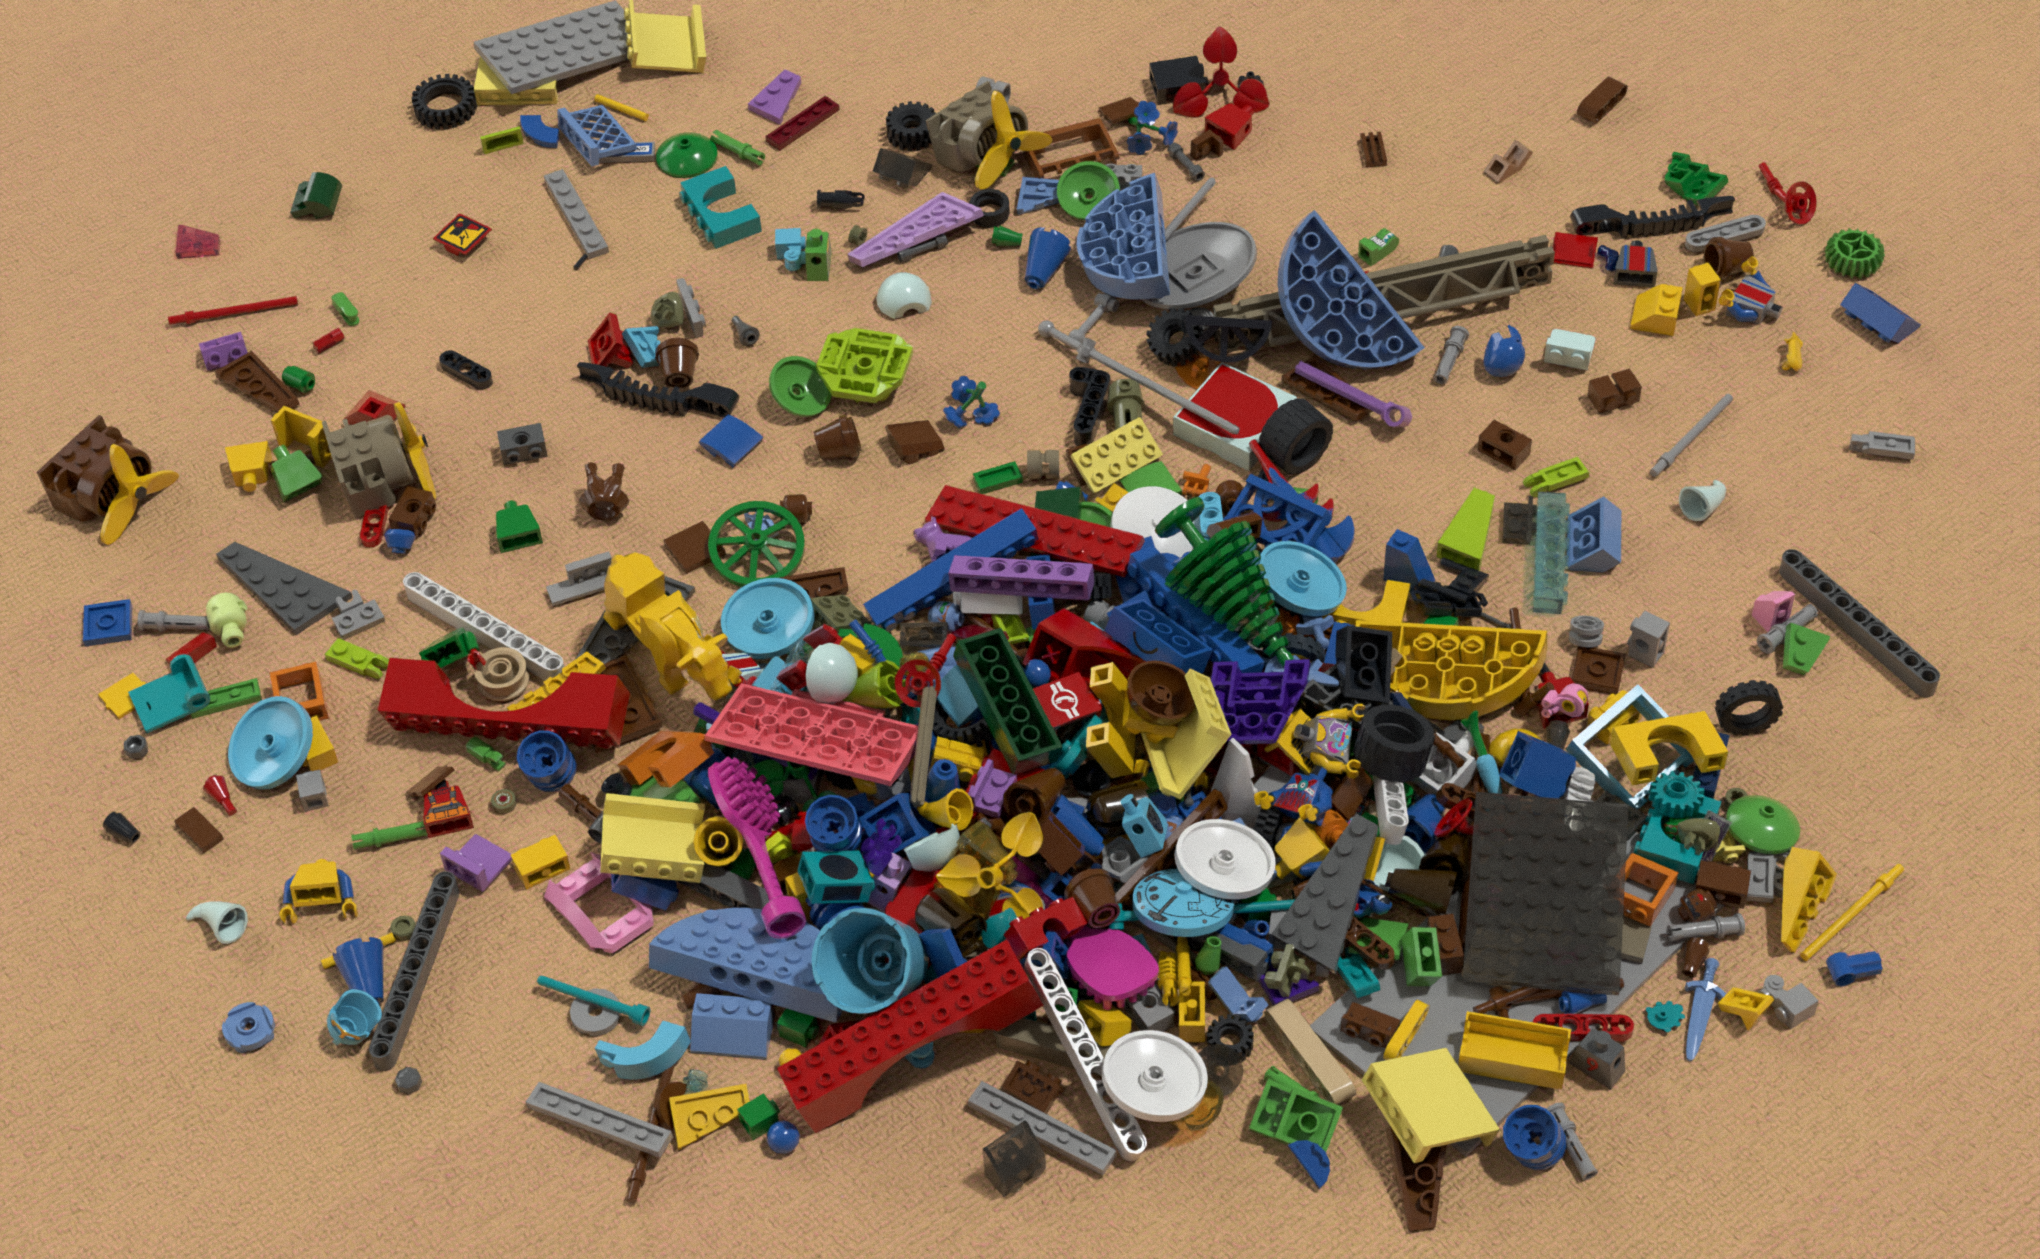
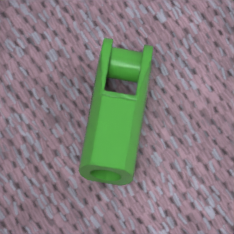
M343 292L334 294L331 297L332 304L349 326L358 325L360 322L357 316L358 310Z

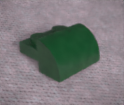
M323 172L312 173L309 181L299 184L290 213L294 218L312 213L316 219L334 214L343 185L330 174Z

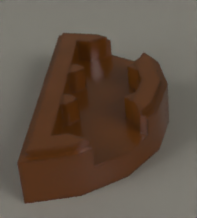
M682 1082L668 1083L661 1087L655 1095L654 1109H657L660 1118L659 1123L664 1129L672 1130L674 1126L669 1098L684 1095L687 1084Z

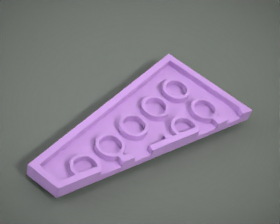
M941 192L848 253L849 261L864 267L983 217V211L979 207Z

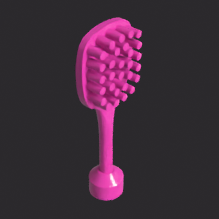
M727 757L722 762H716L708 768V776L713 794L724 817L742 834L756 863L769 902L761 912L768 935L776 939L791 937L803 929L806 924V918L799 900L783 895L767 851L765 839L771 835L772 827L778 822L780 817L779 812L775 811L778 806L772 802L774 796L771 793L767 794L771 791L770 786L767 784L763 786L767 781L764 775L759 776L752 782L758 773L757 770L752 767L746 771L748 768L746 762L740 763L737 758L731 759Z
M1015 854L1000 867L1004 879L1009 877L1029 886L1044 901L1045 909L1049 908V904L1053 900L1038 885L1040 871L1030 859L1020 854ZM1086 925L1077 934L1068 937L1071 946L1067 950V964L1072 972V978L1075 981H1079L1080 988H1086L1087 995H1094L1096 1003L1103 1001V1009L1110 1010L1112 1001H1116L1117 1007L1123 1008L1125 1006V998H1129V1001L1134 1003L1137 1001V993L1141 996H1146L1148 987H1154L1159 974L1158 964L1151 953L1130 935L1118 929H1092Z

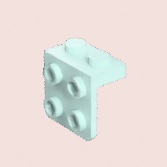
M1553 329L1550 338L1546 342L1544 362L1588 370L1595 337Z

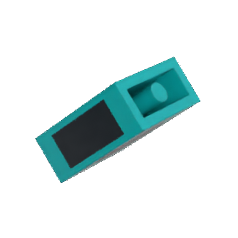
M860 851L802 852L797 872L811 904L869 901L870 894L874 891L875 882L868 872V867Z

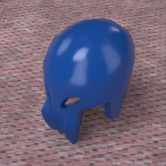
M1508 325L1511 337L1503 339L1499 332L1492 334L1484 352V368L1487 373L1494 377H1507L1515 374L1520 370L1525 359L1522 337L1518 330Z

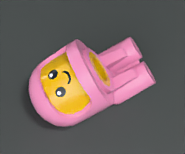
M1579 684L1567 685L1560 694L1555 690H1550L1541 702L1544 707L1541 714L1543 717L1549 718L1553 713L1560 710L1568 716L1579 717L1588 702V692Z

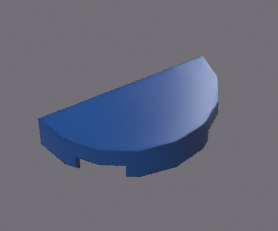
M1308 1140L1295 1141L1287 1145L1320 1189L1326 1183L1330 1172V1160L1326 1152L1318 1144Z

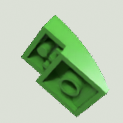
M1267 1079L1248 1130L1287 1145L1295 1141L1308 1140L1318 1144L1327 1152L1343 1107L1296 1088H1290Z

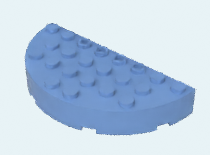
M1152 173L1129 182L1130 186L1121 191L1116 189L1107 195L1089 212L1085 218V225L1079 229L1077 252L1086 275L1096 288L1106 294L1125 299H1160L1170 295L1162 191L1156 174Z
M1313 210L1308 213L1287 239L1278 268V294L1281 307L1291 329L1301 342L1313 353L1333 364L1363 370L1391 366L1423 350L1425 347L1317 212Z
M727 908L706 910L703 913L687 917L672 924L659 933L649 944V968L835 1023H837L842 1013V1009L826 999V995L814 979L812 951L820 930L807 922L797 934L788 938L776 939L769 936L761 917L762 909Z

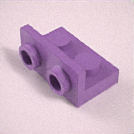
M241 332L199 343L207 370L223 367L248 353Z
M988 759L985 766H981L978 771L975 786L972 785L968 792L972 799L973 811L999 818L1004 809L1003 794L1012 783L1017 782V775L995 769L993 760Z

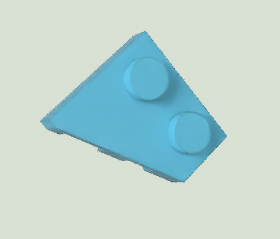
M658 326L627 328L622 333L642 368L659 366L655 359V349L661 344L657 340Z

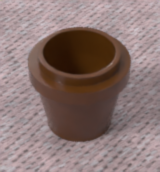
M1713 237L1704 249V264L1709 263L1719 278L1725 280L1730 275L1743 272L1742 264L1748 258L1754 257V252L1748 241Z
M671 338L659 344L655 349V359L660 365L664 384L671 388L675 386L685 388L693 383L695 364L699 358L698 346L684 338Z
M846 414L840 415L839 419L813 431L822 460L851 457L853 459L859 457L858 452L862 451L852 417L848 418Z
M1084 870L1074 876L1065 889V900L1073 897L1090 926L1094 928H1102L1111 924L1120 913V907L1113 890L1114 883L1106 870Z

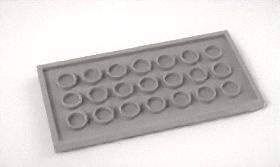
M616 0L474 41L476 52L511 94L627 60V51L630 46H626V36L628 33H625V22L627 20H624V9Z

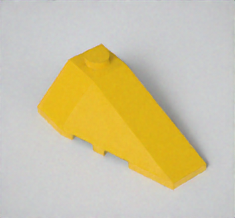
M1792 847L1790 854L1785 858L1783 876L1781 942L1792 953L1796 952L1808 932L1810 918L1815 919L1817 917L1818 909L1816 908L1819 903L1826 902L1837 876V873L1820 852Z

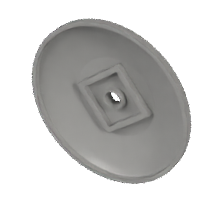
M1226 222L1199 223L1174 231L1166 240L1170 295L1160 299L1141 300L1157 308L1185 309L1211 302L1227 294L1249 275L1255 265L1257 247L1252 235L1244 228Z

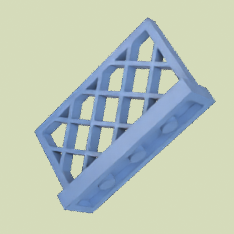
M603 105L570 113L566 108L557 109L559 129L591 167L599 165V158L637 149V144Z

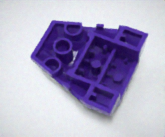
M1309 659L1285 660L1284 672L1241 673L1238 661L1214 662L1211 682L1231 732V736L1226 741V744L1232 738L1239 744L1276 743L1308 683Z

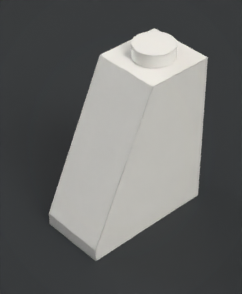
M953 592L954 604L959 605L962 613L1023 614L1022 596Z

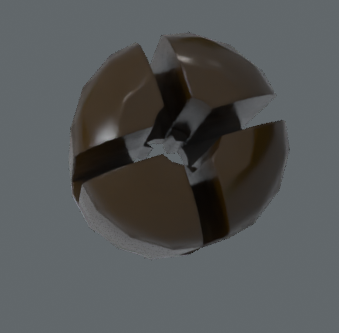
M1137 780L1093 792L1088 797L1086 804L1088 822L1103 839L1127 834L1122 826L1125 809L1120 802L1129 794H1133L1136 800L1148 797L1145 790H1148L1149 787L1144 781Z
M948 888L932 890L930 895L927 894L920 900L915 910V922L921 932L950 928L963 958L973 953L979 947L976 942L981 937L982 931L987 932L985 919L954 891Z

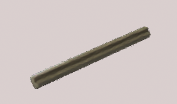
M932 686L925 687L922 690L910 803L915 808L918 806L922 807L925 801L937 694Z

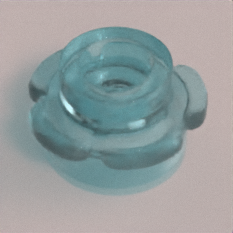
M689 1070L687 1077L683 1078L689 1090L700 1092L702 1088L708 1087V1075L703 1071Z

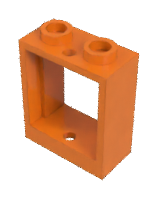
M317 662L269 672L274 697L281 696L280 688L314 680L317 698L300 702L299 704L306 709L310 718L317 715L319 721L329 719Z
M1631 853L1607 889L1604 907L1651 927L1675 889L1678 872ZM1629 878L1659 892L1650 903L1624 892L1620 888L1626 879Z

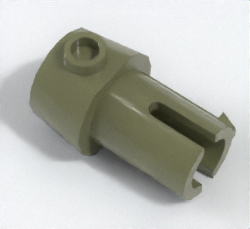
M1119 379L1113 382L1108 390L1107 408L1114 415L1115 430L1138 417L1142 419L1141 411L1144 409L1145 403L1139 383L1132 379Z

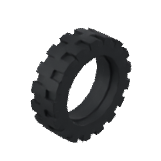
M1750 680L1749 683L1741 682L1738 683V686H1731L1727 689L1726 693L1720 694V699H1717L1715 703V711L1721 728H1724V731L1727 733L1731 732L1733 735L1742 734L1745 736L1753 732L1754 734L1760 733V730H1766L1771 727L1772 723H1777L1778 717H1781L1783 714V704L1778 689L1773 684H1767L1766 681L1761 680L1760 682ZM1752 701L1766 702L1756 712L1746 715L1732 714L1742 704Z

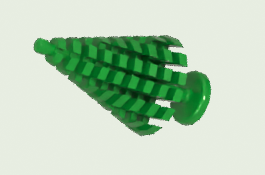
M1195 497L1182 503L1167 514L1155 528V533L1159 538H1168L1181 531L1194 548L1171 570L1165 579V586L1170 590L1177 591V595L1189 599V603L1195 607H1202L1201 611L1208 616L1215 614V621L1220 624L1227 623L1228 627L1226 628L1230 631L1237 632L1242 630L1243 632L1238 635L1248 641L1255 637L1251 644L1256 648L1260 649L1268 645L1263 653L1270 658L1276 655L1279 663L1284 667L1285 660H1294V657L1285 649L1289 645L1287 637L1284 636L1278 639L1283 633V626L1281 622L1275 623L1280 614L1278 608H1271L1274 605L1275 599L1273 593H1268L1270 584L1268 578H1264L1266 571L1264 565L1260 564V553L1258 550H1254L1256 548V541L1254 536L1250 535L1252 533L1250 523L1241 521L1232 524L1228 529L1226 527L1215 533L1207 541L1192 523L1204 510L1203 500L1200 497Z

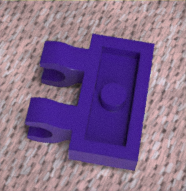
M882 818L876 823L877 833L873 832L870 838L865 839L860 850L869 871L878 877L893 858L892 852L902 842L899 835H896L894 840L888 841L895 835L896 828L891 824L889 829L882 830L886 825Z

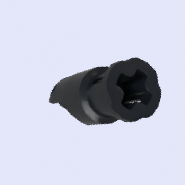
M817 190V209H820L822 206L834 207L835 209L861 207L864 204L865 195L861 192L835 190L834 192Z

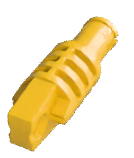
M1160 951L1158 958V987L1162 990L1163 1004L1168 1006V999H1170V1006H1174L1179 1001L1177 991L1179 989L1177 958L1175 953Z

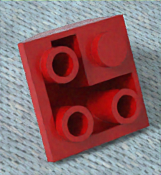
M368 390L344 419L347 418L351 425L362 421L368 422L385 415H390L395 420L397 415L393 404L398 401Z

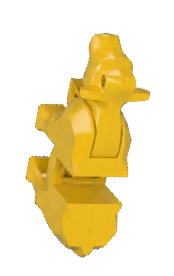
M636 552L625 556L620 554L614 555L611 565L608 566L604 582L606 595L604 605L606 612L603 618L614 630H618L628 624L637 638L651 650L660 675L659 682L669 694L672 695L688 685V680L682 674V671L687 669L688 675L704 688L711 699L717 701L725 698L733 691L728 679V664L720 650L728 640L726 634L722 633L708 641L704 640L702 626L696 612L686 603L679 590L670 596L665 594L664 573L657 569L649 556Z

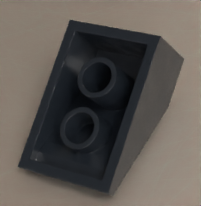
M1349 625L1336 631L1335 656L1343 698L1390 703L1393 632Z

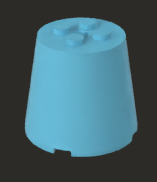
M854 908L839 913L838 916L833 918L828 924H825L821 929L812 951V971L816 984L820 986L829 1002L851 1013L876 1012L905 997L921 984L928 968V954L918 932L899 920L870 908ZM885 957H889V963H885Z

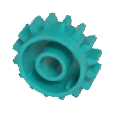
M1670 771L1668 776L1662 772L1660 778L1656 777V781L1650 784L1649 800L1653 801L1652 806L1663 815L1672 818H1685L1692 816L1694 811L1699 812L1700 806L1703 805L1704 788H1700V781H1692L1693 776L1684 777V772L1675 775L1674 771Z

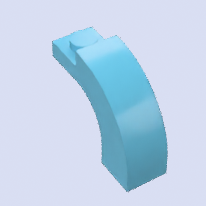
M662 1021L654 1036L640 1046L627 1048L599 1040L595 1050L600 1062L604 1066L614 1067L618 1078L637 1080L655 1076L670 1068L682 1057L691 1040L685 1027Z

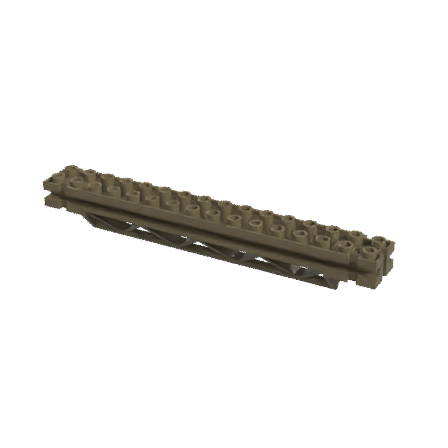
M1542 235L1529 238L1527 243H1522L1521 240L1368 272L1366 275L1398 315L1404 319L1519 294L1520 290L1526 289L1527 285L1532 283L1535 287L1549 284L1552 279L1550 265L1554 264L1555 252L1552 247H1548L1549 240L1547 236ZM1278 292L1239 300L1237 305L1233 306L1231 302L1214 306L1213 317L1271 320V330L1263 346L1274 347L1301 341L1285 318ZM1221 327L1213 334L1215 342H1218L1219 351ZM1230 328L1228 329L1227 353L1237 351L1238 347L1244 346ZM1239 328L1252 344L1260 332V329Z

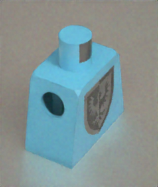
M1133 794L1125 796L1120 802L1125 809L1122 826L1140 857L1143 858L1162 850L1168 827L1166 818L1148 797L1136 800Z

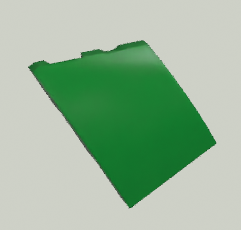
M1679 152L1672 153V162L1668 166V172L1664 179L1665 183L1674 192L1687 201L1692 200L1695 205H1698L1697 200L1714 197L1729 182L1727 175L1710 172L1708 165L1692 162L1690 155Z

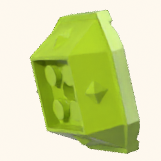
M860 328L848 329L838 334L836 332L830 333L824 343L816 369L833 397L851 399L856 402L876 403L878 401H885L892 391L902 385L913 355V347L909 343L907 344L898 334Z

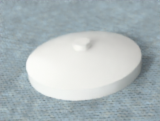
M1148 486L1127 493L1117 503L1111 517V528L1142 535L1144 538L1152 536L1155 548L1160 553L1175 554L1179 558L1184 553L1194 549L1181 531L1168 538H1159L1155 533L1156 526L1167 514L1188 501L1180 494L1166 488ZM1198 517L1192 523L1201 533L1200 518Z
M1210 819L1194 823L1182 832L1175 849L1176 866L1184 879L1198 890L1218 898L1244 899L1255 896L1270 884L1275 870V856L1268 842L1253 829L1234 821Z
M1154 1030L1136 1031L1119 1038L1108 1049L1102 1067L1103 1084L1110 1098L1127 1113L1155 1122L1177 1120L1193 1112L1204 1097L1208 1081L1205 1064L1192 1046L1172 1034Z

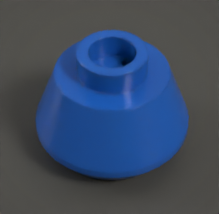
M388 529L384 534L387 547L392 549V553L406 554V550L411 549L416 538L413 531L402 529Z

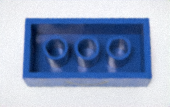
M1143 598L1115 606L1105 628V632L1111 635L1116 642L1126 646L1132 654L1141 657L1145 661L1170 663L1185 673L1192 669L1202 674L1213 651L1211 647Z

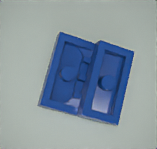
M728 414L698 443L714 457L719 455L733 468L762 442L763 436L740 419Z

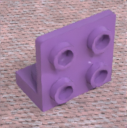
M477 834L473 835L460 851H453L445 847L440 852L445 871L451 872L457 878L482 892L512 860L511 853Z

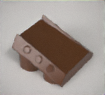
M928 420L885 426L890 445L900 460H903L905 463L914 464L920 460L921 455L934 456L940 451L945 450L942 440Z

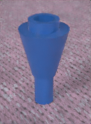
M1563 991L1559 998V1008L1564 1014H1576L1592 1005L1607 1003L1605 993L1590 995Z

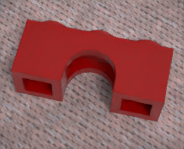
M1073 897L1064 901L1062 898H1059L1049 904V908L1045 910L1039 907L1032 911L1029 917L1025 919L1020 916L1009 923L1010 928L1003 935L1008 940L1018 960L1027 957L1031 950L1042 948L1048 942L1043 928L1056 932L1061 940L1077 934L1088 924V921Z

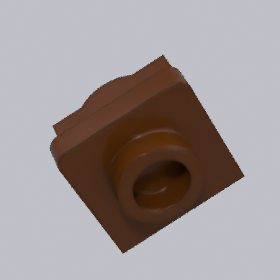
M1211 130L1191 140L1190 156L1195 160L1207 155L1210 151L1218 157L1223 155V140Z

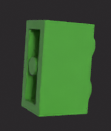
M1412 927L1401 937L1407 986H1432L1442 977L1436 928Z

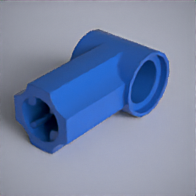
M1875 951L1848 956L1845 952H1838L1829 956L1826 960L1827 967L1836 986H1846L1853 983L1856 978L1877 975L1882 972L1881 958L1879 953Z

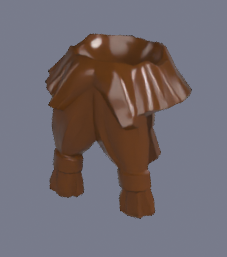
M588 462L585 465L587 490L581 494L579 504L593 519L601 521L615 519L629 505L630 501L621 490L622 477L625 470L624 465L620 463L613 464L612 476L604 481L597 475L596 471L598 468L596 463Z

